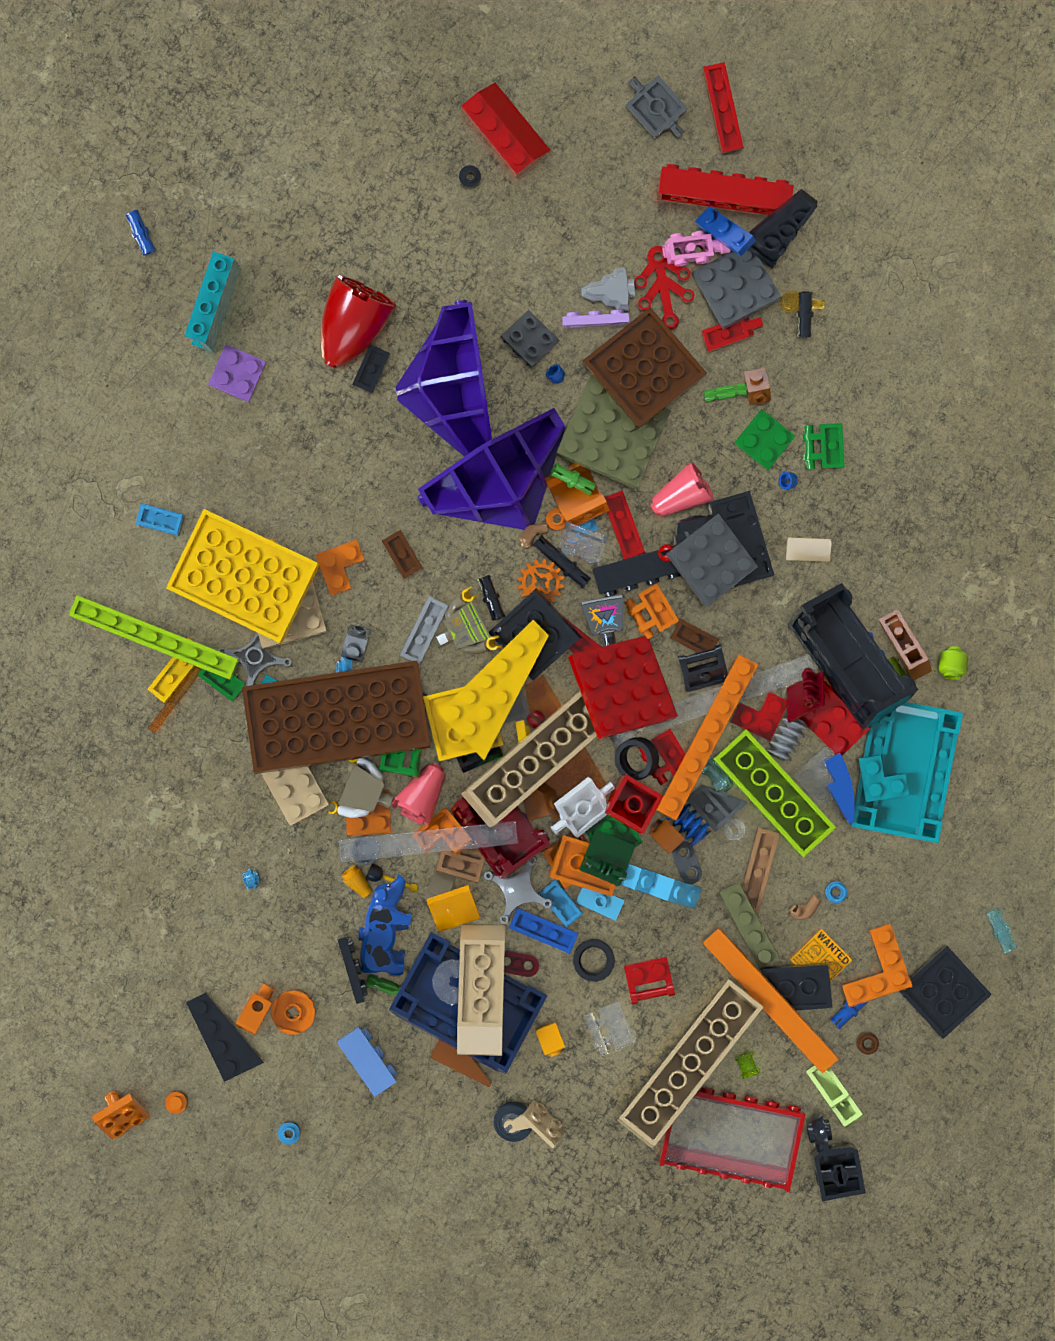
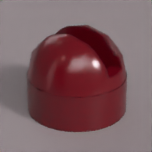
M534 710L528 714L527 722L531 727L537 728L540 724L533 720L531 716L534 714L537 718L541 719L540 724L545 721V716L541 711Z

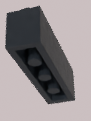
M658 550L592 569L599 595L604 594V597L616 595L617 590L625 588L626 592L639 588L638 584L646 582L647 586L659 583V578L668 576V580L681 576L671 561L664 562L659 558ZM670 550L661 552L662 556H665Z

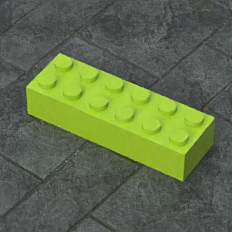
M744 729L712 758L803 858L836 828L747 729Z

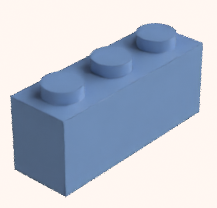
M359 1025L339 1039L337 1043L373 1096L376 1097L397 1082L395 1076L398 1073L392 1064H386L383 1059L385 1054L379 1046L375 1047L370 1040L373 1037L366 1027L362 1029Z

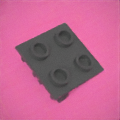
M529 310L500 336L503 342H506L513 349L512 351L516 352L517 356H520L527 363L526 365H530L532 368L560 341Z

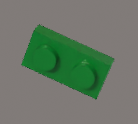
M201 669L197 675L232 702L242 691V687L246 685L235 675H233L232 680H229L204 669Z

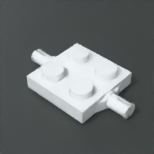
M587 777L554 803L561 820L551 826L552 831L557 835V833L567 827L574 837L578 838L607 815L604 813L607 806L605 796L615 790L613 784L608 782L604 787L598 789L593 780Z

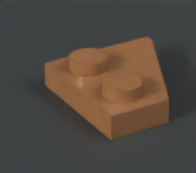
M474 844L467 846L458 855L451 848H445L441 851L436 871L478 883L485 859Z

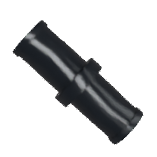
M800 291L798 293L799 311L796 312V317H798L797 336L811 337V318L814 317V312L812 311L813 292Z
M487 575L479 578L477 582L484 596L482 600L487 604L492 621L505 617L498 599L500 595L495 591L491 576Z

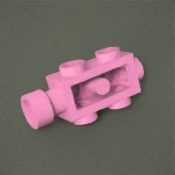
M695 231L692 233V236L684 237L683 233L672 234L665 242V245H663L664 258H667L668 264H675L676 267L685 266L688 262L696 261V264L708 263L715 252L720 254L730 253L728 247L718 240L712 239L711 234H705V231ZM696 247H699L701 249L700 253H697L695 251ZM675 249L679 250V251H680V255H675V251H674V250H675Z

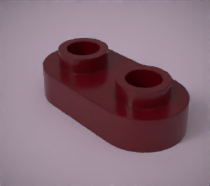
M505 950V957L510 958L511 963L504 965V973L532 977L538 972L539 962L535 956ZM530 961L533 966L531 969H525L524 963Z

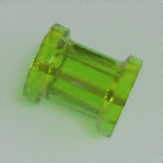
M753 1051L743 1053L734 1058L740 1065L743 1073L741 1075L742 1079L760 1073V1069L756 1067L752 1057L754 1055Z

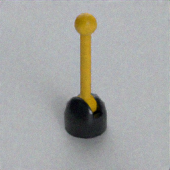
M374 863L371 864L366 876V880L371 882H377L381 879L390 882L395 880L384 875L382 868ZM405 883V887L410 889L411 892L416 893L419 888L416 884L410 885Z

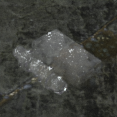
M619 1001L598 1009L601 1016L599 1019L595 1020L592 1012L584 1015L587 1022L585 1024L586 1028L590 1030L595 1041L593 1045L595 1049L598 1048L600 1056L609 1053L606 1047L607 1044L612 1043L616 1051L635 1043ZM605 1025L609 1036L603 1038L598 1027Z

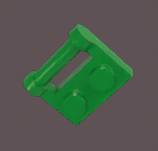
M422 749L413 750L409 768L403 767L406 752L382 755L379 770L419 778L420 771L418 767Z

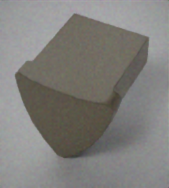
M435 870L429 886L427 885L424 889L426 899L451 891L456 877Z

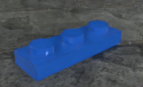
M710 206L695 221L700 229L711 234L713 238L739 256H742L756 241L753 235Z
M518 907L509 926V929L569 954L579 934Z

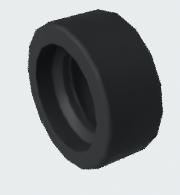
M634 737L621 743L617 748L615 764L622 775L627 774L635 780H641L652 775L658 768L659 752L650 740L643 737ZM632 746H639L647 756V766L642 771L633 770L627 761V752Z
M590 939L584 941L574 952L573 965L575 971L581 978L587 981L598 982L604 980L611 974L614 968L615 957L613 951L607 943L601 940ZM592 947L601 949L607 957L605 968L598 973L587 972L581 964L583 952Z

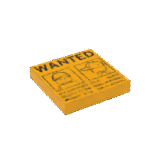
M822 929L790 958L795 965L829 963L830 982L852 961Z

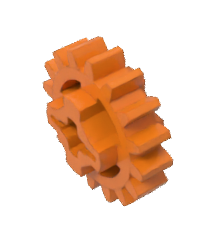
M535 559L533 566L530 563H526L528 569L520 570L523 577H517V580L522 582V585L517 586V588L524 590L521 597L528 596L537 588L545 595L547 600L554 603V596H561L558 589L564 588V585L560 584L564 576H558L561 569L554 570V562L546 565V559H543L542 564H539L538 560ZM545 568L550 572H548L547 574L539 573L536 569ZM530 574L532 584L526 587V578ZM534 574L540 579L545 578L547 580L545 582L547 592L541 586H535L537 580ZM555 578L556 585L554 591L552 592L549 588L550 581Z

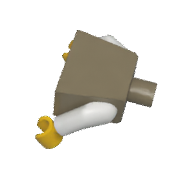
M367 758L348 760L354 764L339 802H330L335 805V810L328 811V813L357 818L367 816L370 811L373 812L376 804L389 808L394 796L382 791L385 782H383V774L375 763Z

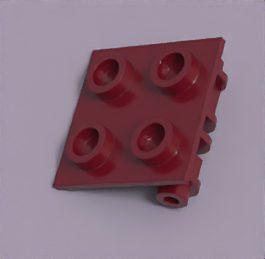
M805 668L802 672L803 680L787 687L788 723L825 706L824 671L815 673L812 668Z

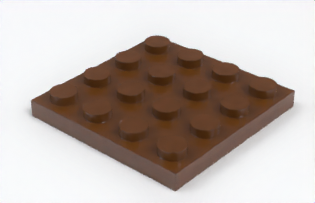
M651 307L582 362L639 429L707 374Z

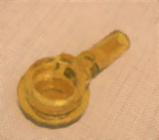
M792 290L784 293L780 300L782 308L790 313L798 311V292ZM812 299V308L824 309L825 300Z

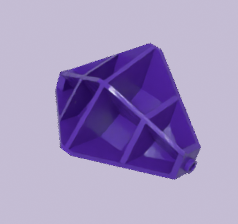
M467 300L455 301L454 305L442 306L435 327L395 388L397 401L464 457L491 440L492 434L472 302L467 303Z
M552 408L479 446L418 489L420 494L417 498L423 508L428 506L433 515L437 514L525 530L529 525L536 523L547 488L545 478L552 471L557 456L556 453L566 426L555 408Z

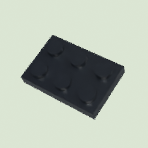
M829 963L762 968V974L796 1011L833 1007Z

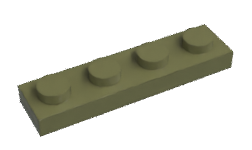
M738 882L721 890L720 895L758 967L761 969L780 960L742 884Z

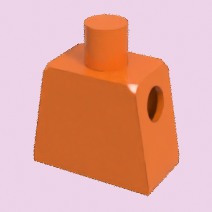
M262 984L258 994L252 993L236 1022V1026L256 1036L272 1006V1002L269 999L274 989ZM255 1003L262 1005L259 1012L253 1010Z

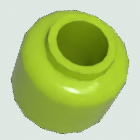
M951 646L949 650L941 652L939 672L943 675V678L960 680L961 677L965 676L968 668V655L962 651V648Z

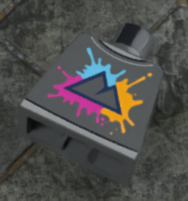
M623 595L582 601L581 607L592 636L601 635L603 646L615 644L614 632L623 631Z

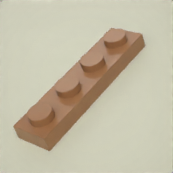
M762 828L757 830L743 883V888L757 915H759L780 833Z

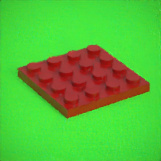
M646 636L572 654L568 657L598 740L673 720L678 717L651 642Z

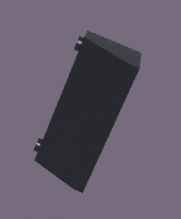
M841 583L801 605L788 625L819 669L824 671V676L864 731L910 700L919 689L911 677L906 675L900 677L851 609L852 594Z

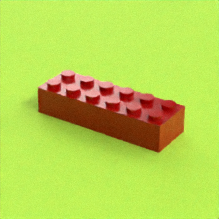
M666 164V167L662 166L656 200L770 215L793 196L794 185L789 184L787 180L777 179L776 182H769L767 178L760 176L748 179L745 178L746 175L739 173L727 176L723 175L724 172L718 170H710V173L701 172L702 169L696 167H688V170L679 169V165Z

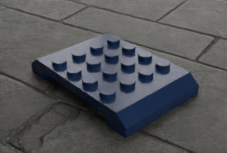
M431 932L391 1004L389 1011L400 1019L457 1049L460 950L450 945L451 942ZM504 974L502 1056H468L495 1071L506 1074L548 995L529 985L525 986Z

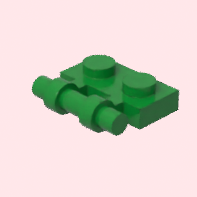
M842 423L820 424V433L813 432V425H805L803 441H805L806 448L804 461H806L807 470L815 469L816 460H821L822 469L844 468ZM820 440L821 453H815L814 441Z

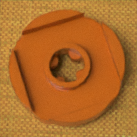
M298 990L283 992L272 1004V1020L278 1030L285 1034L296 1035L302 1033L312 1025L315 1019L314 1002L307 994ZM293 1006L297 1007L299 1016L295 1015L294 1019L290 1018V1014L287 1013V1009H292Z

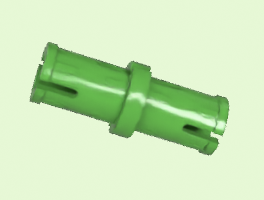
M559 463L554 465L556 469L552 468L550 475L564 481L570 488L575 487L587 495H590L592 493L590 490L595 488L596 483L580 476L579 472L575 470L571 471Z

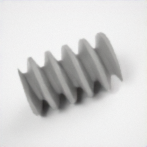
M783 718L782 721L786 727L778 726L782 734L775 733L773 736L777 742H769L773 749L765 750L782 761H791L792 758L788 755V752L796 753L792 746H800L801 743L797 740V737L804 738L805 735L801 730H809L810 728L800 719L788 723L787 718Z

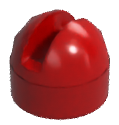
M670 544L662 545L658 550L659 558L664 562H670L667 555L662 556L661 552L671 550L674 547Z

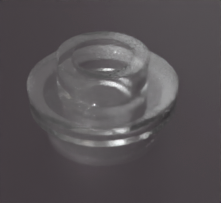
M732 818L724 824L723 832L728 839L739 840L745 834V825L741 820ZM733 825L738 827V832L735 834L730 831Z

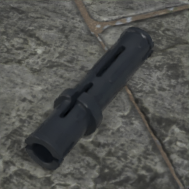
M543 535L533 544L534 547L564 572V576H569L582 589L591 580V577L584 573L575 561L569 560Z

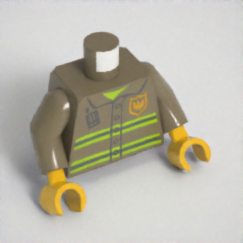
M473 587L466 588L460 596L451 602L445 612L446 620L443 622L447 630L436 635L441 647L454 642L457 649H461L464 653L481 654L502 648V645H495L494 641L499 636L490 637L472 601L478 597V594L471 596L469 590Z

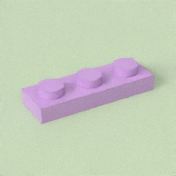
M612 310L611 314H602V311H590L589 315L580 316V312H569L567 316L562 317L563 328L628 325L629 313H624V310Z

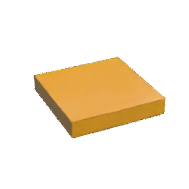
M469 885L426 899L438 932L480 919Z

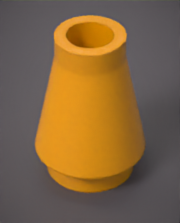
M355 865L342 874L343 882L362 898L367 897L373 891L361 869Z

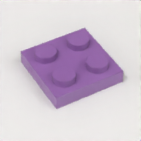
M225 344L208 385L250 402L267 362Z

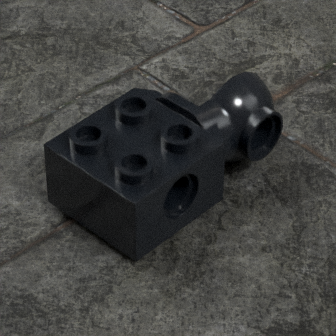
M822 1113L816 1115L812 1122L806 1125L810 1143H815L816 1150L811 1154L819 1196L822 1202L865 1194L858 1149L855 1145L848 1142L829 1145L828 1141L832 1140L829 1120H824Z

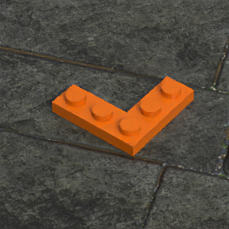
M891 924L870 930L883 973L842 986L849 1008L912 988V983Z

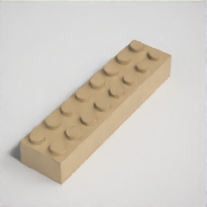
M580 690L461 793L489 828L502 820L597 736Z
M728 979L617 1121L649 1147L653 1148L763 1009V1006Z

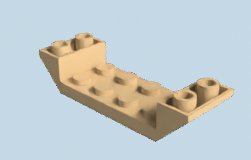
M461 925L457 1055L502 1056L506 926Z

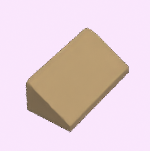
M788 537L786 540V560L830 562L832 539Z

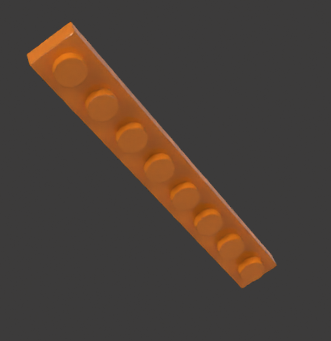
M738 655L657 808L658 812L677 821L758 667L757 663Z

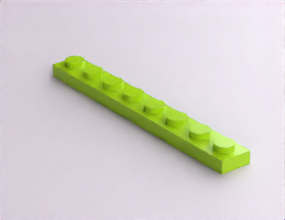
M76 595L68 615L229 680H232L239 662L237 658Z

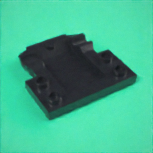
M750 491L709 502L707 506L710 515H695L679 520L676 524V535L672 536L675 546L715 515L719 514L758 566L733 587L774 576Z

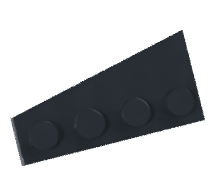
M207 992L186 1002L224 1082L264 1063V1060L254 1051L253 1047L245 1040Z

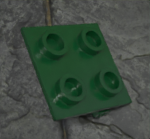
M595 829L579 870L620 886L621 881H624L627 877L625 871L636 845Z

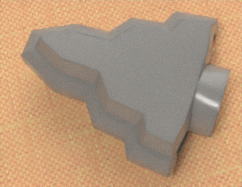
M626 267L614 269L612 274L604 275L601 281L591 282L581 288L582 297L591 301H602L606 306L615 307L617 310L629 311V298H635L634 280H628Z

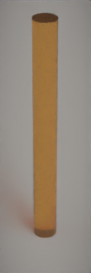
M195 666L149 725L148 729L154 733L157 731L196 680L202 668Z

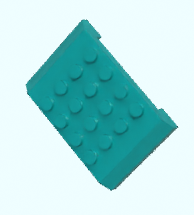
M905 702L872 725L867 733L863 757L881 755L884 777L906 774L909 796L865 802L860 773L854 802V822L851 823V827L939 843L944 806L963 713Z

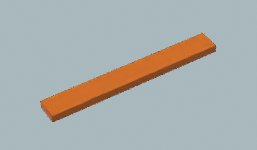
M720 927L703 941V944L753 999L763 1006L764 1011L822 1074L839 1060V1057Z

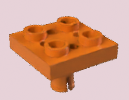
M113 1091L105 1096L108 1107L94 1114L92 1119L113 1140L122 1136L134 1126L142 1124L150 1116L147 1110L130 1093L120 1099L118 1093Z

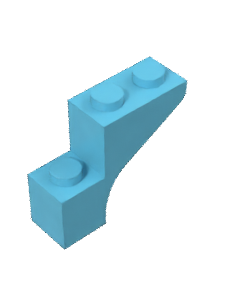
M628 864L625 871L627 877L624 881H621L620 885L669 902L696 908L702 890L701 887Z

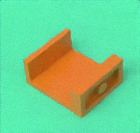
M573 462L567 467V469L579 472L580 476L595 483L589 469ZM550 474L545 478L548 488L569 529L610 511L597 485H595L594 490H590L592 493L587 495L575 487H568L567 483Z

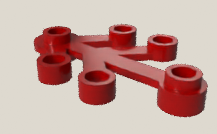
M654 246L648 251L647 260L649 263L641 275L635 278L634 286L637 289H644L647 285V279L655 269L657 279L646 295L639 299L638 307L642 311L649 309L652 300L660 290L664 310L662 321L671 331H674L679 325V318L676 314H673L669 289L679 295L685 303L692 302L695 294L693 290L685 289L667 277L665 267L677 274L678 279L681 281H687L690 278L691 272L686 267H676L675 264H668L667 258L663 256V247ZM660 253L662 254V259L656 260L654 255ZM681 271H687L688 276L682 278L680 276ZM639 278L645 281L643 286L637 285L636 281ZM690 292L692 298L689 300L685 299L684 293ZM642 300H647L649 306L643 308L640 303ZM673 318L674 324L668 325L666 319Z

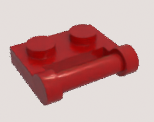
M667 956L624 965L632 1005L639 1004L638 1001L660 996H675ZM662 980L666 982L665 987L636 993L635 986Z

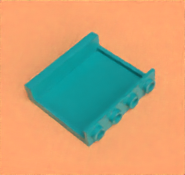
M212 252L184 337L193 339L191 345L211 352L214 351L241 271L240 266L232 257Z

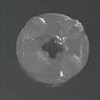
M459 960L443 962L437 967L432 978L434 993L441 1001L449 1005L458 1004L459 987H451L449 985V978L452 976L454 979L459 978Z

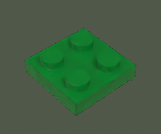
M761 409L733 444L768 471L796 436Z

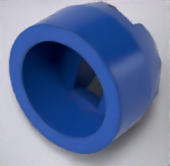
M555 364L547 370L546 377L552 383L559 384L563 382L565 372L559 364Z
M783 472L779 477V484L782 489H793L798 484V477L793 472Z

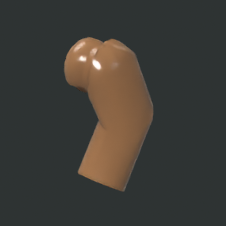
M547 523L533 524L526 527L520 535L522 547H532L536 535L548 533Z
M812 895L807 905H794L791 907L790 913L793 918L798 920L811 918L822 901Z

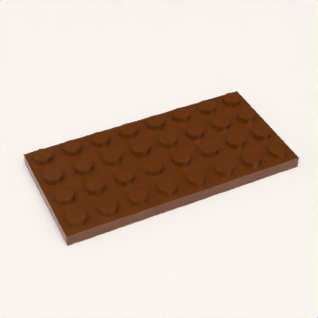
M417 661L242 687L254 774L431 748Z

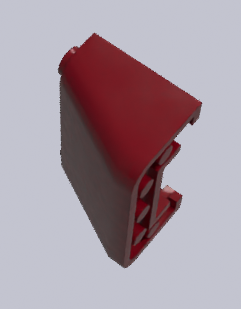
M464 797L456 801L451 808L456 820L474 840L473 844L501 880L511 875L551 845L548 834L543 829H534L518 806L490 828Z

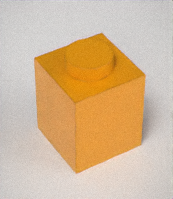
M556 1021L535 1028L544 1055L550 1054V1057H553L563 1052L562 1049L565 1048V1043Z

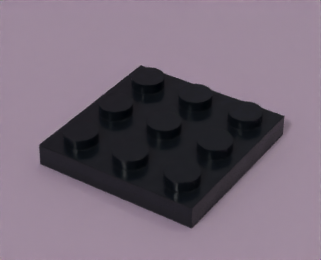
M537 588L488 632L492 637L499 636L495 641L502 645L503 649L532 620L549 635L528 675L533 681L581 638V635Z
M347 934L340 935L337 940L356 1004L365 1002V996L368 995L365 980L360 981L359 974H362L359 959L353 958L352 953H355L356 949L352 937L348 938Z
M947 945L910 977L912 988L900 991L942 1039L992 995Z

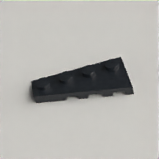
M800 189L748 232L756 240L748 250L774 268L778 258L787 250L788 244L791 240H794L801 226L805 225L817 208L818 201L803 189Z

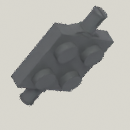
M659 75L652 82L644 86L636 76L630 79L628 83L637 92L634 98L625 106L655 139L669 128L678 138L683 135L685 131L676 122L688 108Z

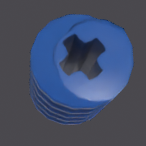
M689 803L684 805L677 821H674L672 826L681 825L679 833L686 831L687 834L684 839L693 838L690 844L693 847L711 831L707 832L708 823L701 825L703 817L695 819L696 810L689 812L692 806Z

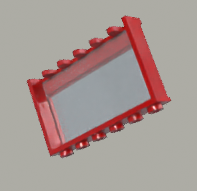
M702 1087L664 1134L658 1162L659 1166H664V1164L675 1166L680 1170L689 1169L707 1175V1173L718 1175L723 1179H737L747 1184H750V1182L757 1183L766 1188H781L785 1192L790 1193L806 1114L798 1106L788 1105V1108L779 1107L780 1103L767 1100L765 1104L758 1102V1098L745 1096V1099L736 1098L735 1093L723 1091V1095L714 1093V1089Z

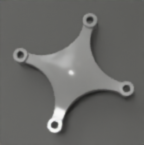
M257 632L251 642L240 649L228 650L221 647L218 650L219 652L225 651L224 654L239 659L247 673V686L254 685L256 677L267 667L284 665L289 668L292 665L290 658H279L270 653L268 649L263 650Z
M536 856L533 858V862L531 860L527 862L521 872L514 876L506 877L503 880L499 879L492 871L485 872L484 878L497 883L505 895L506 909L500 917L502 924L508 923L511 913L523 903L537 902L545 908L552 907L553 901L539 895L532 884L531 871L533 865L537 862Z

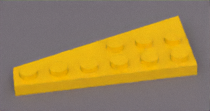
M534 620L438 712L483 760H485L549 636Z

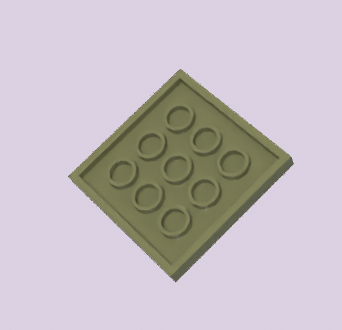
M590 375L556 455L637 490L671 410L663 409L639 429L597 379Z

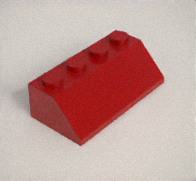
M496 82L480 90L461 105V111L516 178L551 151Z

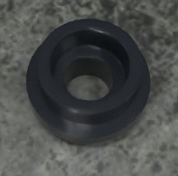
M467 165L461 169L459 180L463 186L472 188L479 184L481 173L477 167ZM467 173H473L474 178L472 180H468L466 178Z

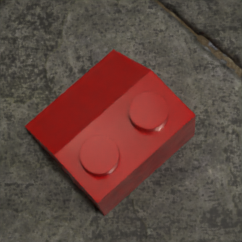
M625 774L617 781L615 790L609 796L604 813L643 835L664 796Z

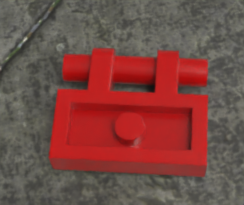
M671 729L651 739L665 762V765L662 767L658 765V768L652 774L653 778H656L660 785L668 781L664 775L665 772L670 771L672 776H675L686 755ZM638 747L642 754V760L644 762H647V756L644 750Z

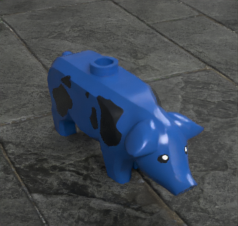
M398 874L394 881L378 885L375 888L366 912L364 928L360 927L358 940L362 941L360 960L363 973L386 972L393 976H400L404 972L405 950L396 951L392 949L395 943L396 931L408 930L412 915L411 913L405 914L396 908L406 883L400 874Z

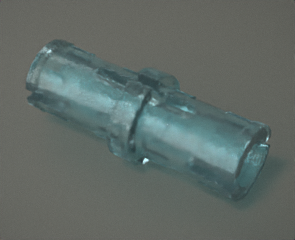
M995 908L987 912L986 915L994 929L993 934L998 937L1004 954L1017 949L1009 932L1010 927L1005 924L1000 909Z

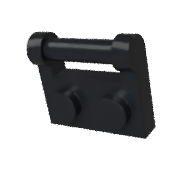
M716 645L713 649L688 656L684 654L678 656L687 692L724 683L728 676L721 645ZM717 657L716 661L690 668L687 666L691 663Z

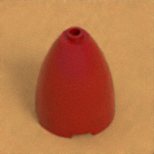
M343 275L336 277L326 300L321 324L322 357L325 359L324 363L336 368L337 366L345 365L362 353L388 322L396 303L380 291L376 292L358 280Z

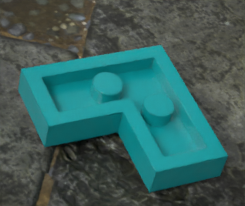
M881 755L858 758L865 802L909 796L906 774L884 777Z

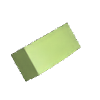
M815 1065L806 1071L845 1129H848L864 1118L831 1068H828L823 1074Z

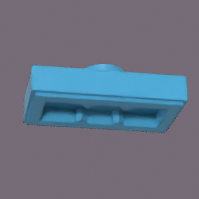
M141 503L135 524L179 536L184 514Z
M556 879L539 892L542 897L553 901V905L550 908L565 927H568L583 915V912Z

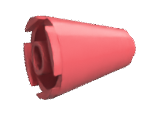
M693 462L687 464L652 498L653 503L651 507L656 515L660 514L662 517L714 500L707 481H704L701 471Z
M436 763L432 765L427 764L420 771L419 778H413L393 799L391 806L394 809L397 806L402 809L400 813L420 825L424 822L425 826L428 827L446 777L443 773L444 769Z

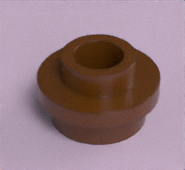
M866 1032L858 1037L857 1047L863 1054L870 1055L877 1051L879 1040L873 1033ZM865 1040H871L872 1044L870 1047L864 1046Z

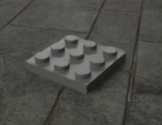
M749 250L742 256L731 251L692 272L693 278L723 330L781 300V295L760 258Z
M719 514L715 515L666 553L667 557L705 607L712 604L758 567Z

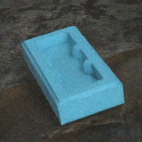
M582 888L576 903L616 921L625 900L614 895L608 896Z

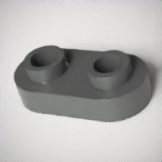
M683 841L672 851V856L681 879L688 884H694L701 879L702 869L694 848L689 842ZM681 848L687 849L686 856H680L679 850ZM689 869L695 870L693 877L687 875Z

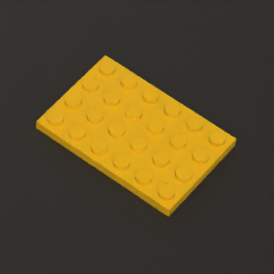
M203 509L166 589L282 644L320 564Z

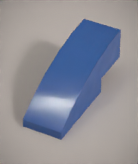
M836 753L823 761L834 780L826 786L847 823L851 824L854 822L855 813L852 782L841 754Z

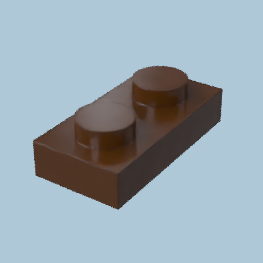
M401 530L382 540L404 579L423 568Z
M682 619L679 620L670 639L697 653L713 649L719 641L718 638Z

